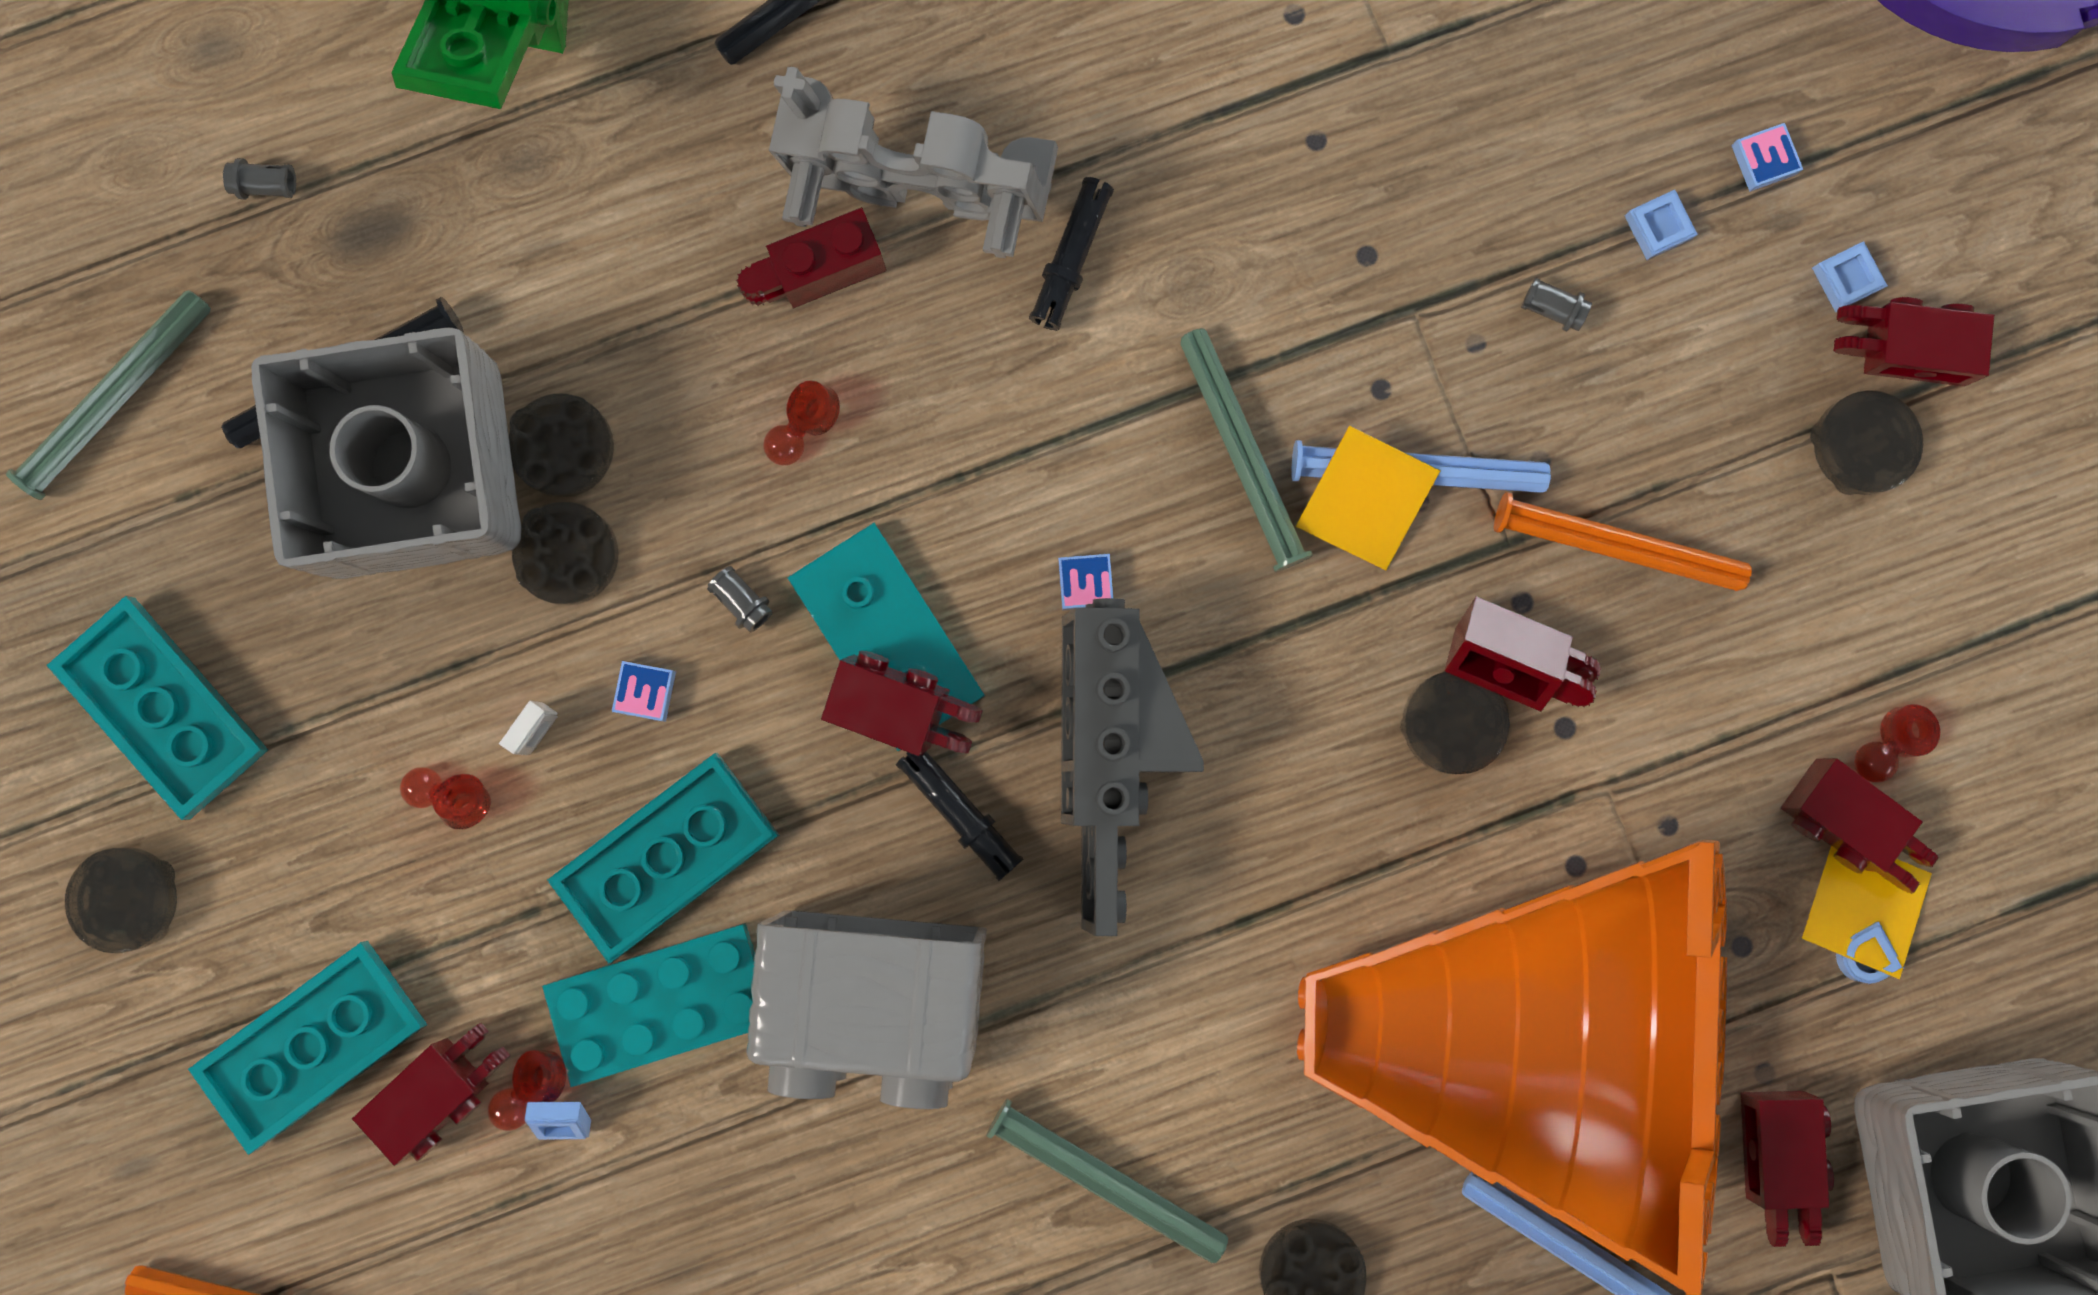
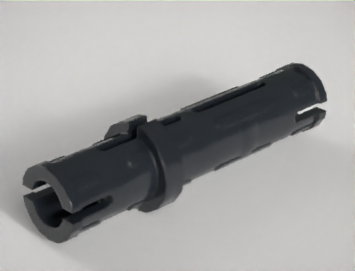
M1085 177L1083 179L1081 190L1052 263H1047L1043 270L1042 276L1045 282L1034 309L1029 315V319L1033 323L1040 325L1041 320H1045L1050 307L1051 310L1043 328L1054 331L1060 330L1061 321L1072 292L1077 291L1083 281L1080 272L1108 201L1114 192L1113 187L1104 182L1101 189L1097 190L1093 200V195L1100 179L1094 177Z
M927 751L920 756L907 752L908 756H903L896 763V766L908 776L961 836L958 842L963 848L966 849L970 846L993 872L998 881L1002 880L1014 867L1024 860L992 826L996 821L989 814L985 817Z

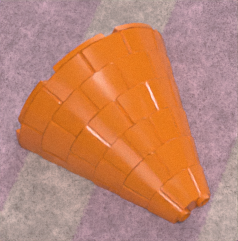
M1699 840L1650 861H1639L1577 886L1571 884L1511 908L1497 909L1440 932L1434 930L1378 953L1369 952L1307 973L1306 977L1301 979L1298 989L1300 1009H1305V1029H1301L1297 1043L1298 1059L1304 1061V1075L1358 1107L1366 1109L1425 1147L1431 1146L1490 1184L1498 1182L1624 1260H1635L1677 1288L1684 1290L1686 1295H1701L1708 1262V1253L1703 1252V1245L1707 1246L1708 1234L1712 1232L1717 1185L1721 1117L1720 1114H1716V1105H1720L1722 1085H1724L1727 957L1721 956V947H1725L1727 898L1723 854H1720V843L1716 840Z

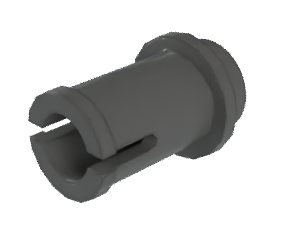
M237 158L234 163H226L224 166L223 183L225 190L228 194H235L238 199L246 200L249 195L283 196L285 198H293V195H295L296 175L293 166L290 164H248L246 159Z
M1535 277L1521 308L1524 310L1528 309L1563 324V331L1567 332L1569 328L1579 331L1588 316L1592 302L1585 300V294L1582 292L1575 296Z
M732 566L721 570L708 584L707 590L713 593L737 618L735 625L739 629L745 627L750 633L754 632L773 613L768 607L769 599L766 596L759 598L740 578Z

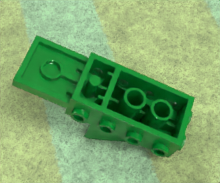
M425 0L392 69L391 74L395 87L502 109L528 47L563 54L566 47L569 0Z

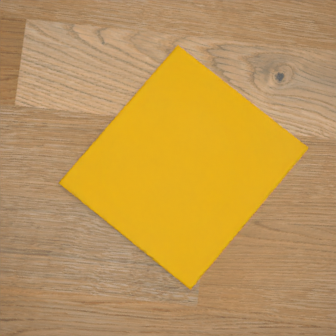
M1349 425L1296 527L1386 571L1440 470Z
M1831 846L1802 939L1900 980L1932 873L1896 859L1895 863L1911 873L1920 882L1914 893H1907L1897 888L1877 872L1864 870L1862 874L1848 869L1834 858L1833 855L1837 849ZM1878 921L1898 955L1897 959L1902 968L1893 973L1883 969L1891 963L1875 937L1858 946L1855 951V958L1848 956L1847 949L1853 940L1850 938Z

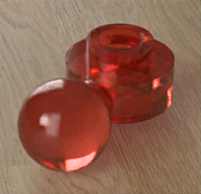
M809 380L802 382L792 391L786 408L789 423L773 427L764 438L763 448L768 459L777 465H791L797 462L804 452L803 437L806 433L818 436L826 433L833 427L839 416L840 401L837 393L832 388L817 381Z
M1917 704L1896 707L1890 710L1881 722L1880 733L1883 742H1869L1860 747L1854 758L1855 769L1860 776L1872 783H1882L1890 780L1898 771L1899 757L1923 756L1935 749L1941 733L1936 716L1928 708ZM1914 722L1917 724L1919 729L1918 738L1913 734L1912 726Z
M417 767L408 771L400 783L401 796L408 805L414 808H427L433 805L435 812L444 824L453 829H467L478 824L490 809V794L481 781L470 774L454 775L442 782L441 777L434 770L426 767Z
M530 1050L522 1054L513 1070V1088L500 1090L489 1102L488 1117L491 1123L503 1131L516 1130L526 1123L527 1102H554L558 1099L566 1083V1068L562 1058L556 1052L550 1050Z

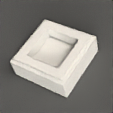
M529 701L499 744L512 754H531L558 717L556 716L558 713L542 702Z

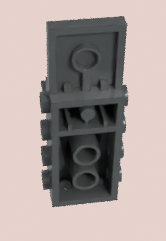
M1102 598L1093 599V604H1086V608H1074L1062 616L1061 824L1081 826V929L1094 936H1117V923H1125L1127 912L1125 891H1117L1118 869H1125L1127 859L1125 836H1118V826H1139V815H1146L1148 810V787L1146 782H1139V772H1204V761L1140 623V609L1125 608L1124 599Z

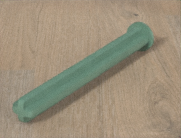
M184 291L16 471L9 469L6 472V476L21 490L38 500H42L46 496L43 490L210 313L211 308L194 292Z
M1204 328L1188 332L1181 337L1180 345L1278 563L1273 567L1274 571H1282L1309 559L1313 554L1311 551L1305 552L1207 331Z
M1009 1099L1005 1100L986 1134L988 1138L991 1139L996 1135L1206 1261L1217 1263L1221 1256H1223L1228 1244L1226 1234L1010 1107L1012 1101Z

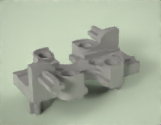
M787 67L785 76L776 75L774 86L781 94L769 152L791 176L782 216L785 222H792L800 227L813 226L821 188L846 192L857 200L893 208L897 207L898 202L905 203L907 190H917L940 198L948 210H954V217L981 221L989 220L983 252L994 254L998 258L1014 256L1021 219L1043 222L1048 195L1052 188L1051 180L1058 152L1056 141L1032 137L1019 138L1012 141L1003 150L1001 157H999L998 153H992L989 150L988 135L979 123L963 116L931 111L924 144L916 143L914 155L900 153L878 145L879 137L873 130L875 119L869 111V102L833 99L832 94L824 84L816 79L804 77L799 69L795 67Z

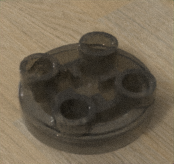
M1860 391L1838 400L1824 412L1819 422L1814 424L1810 434L1819 467L1835 485L1837 490L1845 495H1874L1898 487L1915 472L1923 453L1922 429L1913 411L1900 399L1880 391Z
M562 393L546 395L517 410L510 419L509 444L512 466L517 475L533 489L553 497L576 496L593 488L607 473L614 453L613 434L602 413L584 398Z
M556 502L541 508H534L523 517L521 539L518 546L512 550V561L519 584L531 594L552 604L569 606L593 599L608 586L617 568L619 552L612 528L598 513L581 504Z
M1442 672L1427 678L1413 690L1406 702L1400 728L1408 747L1421 763L1440 773L1459 775L1483 769L1498 757L1508 738L1510 719L1508 708L1502 695L1450 673Z
M111 848L91 855L77 867L66 888L65 912L72 930L86 945L106 953L131 952L162 940L169 931V925L176 911L177 890L174 882L175 871L167 861L160 860L153 854L138 848Z
M1303 1219L1282 1227L1268 1241L1260 1259L1259 1278L1264 1295H1364L1367 1278L1363 1255L1352 1238L1344 1230L1324 1220Z

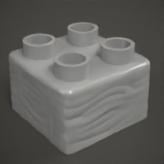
M440 328L417 333L412 332L398 337L355 341L313 350L300 349L289 353L263 355L253 361L251 365L252 385L262 445L270 529L274 556L279 565L323 577L348 579L364 575H374L376 573L448 564L465 559L498 555L513 550L518 546L521 539V522L500 371L497 363L486 354L484 349H481L477 343L473 342L461 330Z
M791 910L782 911L774 917L758 923L757 948L751 984L753 1003L749 1011L750 1025L748 1028L746 1053L748 1059L753 1063L769 1066L767 1091L774 1095L789 1098H832L835 1096L836 1081L845 1080L847 1073L882 1076L880 1101L882 1103L913 1109H939L947 1107L949 1090L953 1088V1082H959L968 1077L976 1051L980 1014L979 1002L984 971V944L987 928Z
M2032 1058L2000 1063L1998 1065L1978 1066L1927 1074L1910 1079H1899L1894 1082L1878 1083L1863 1088L1856 1094L1854 1111L1870 1189L1885 1278L1895 1292H1898L1900 1295H2098V1071L2063 1062L2048 1061L2044 1058Z

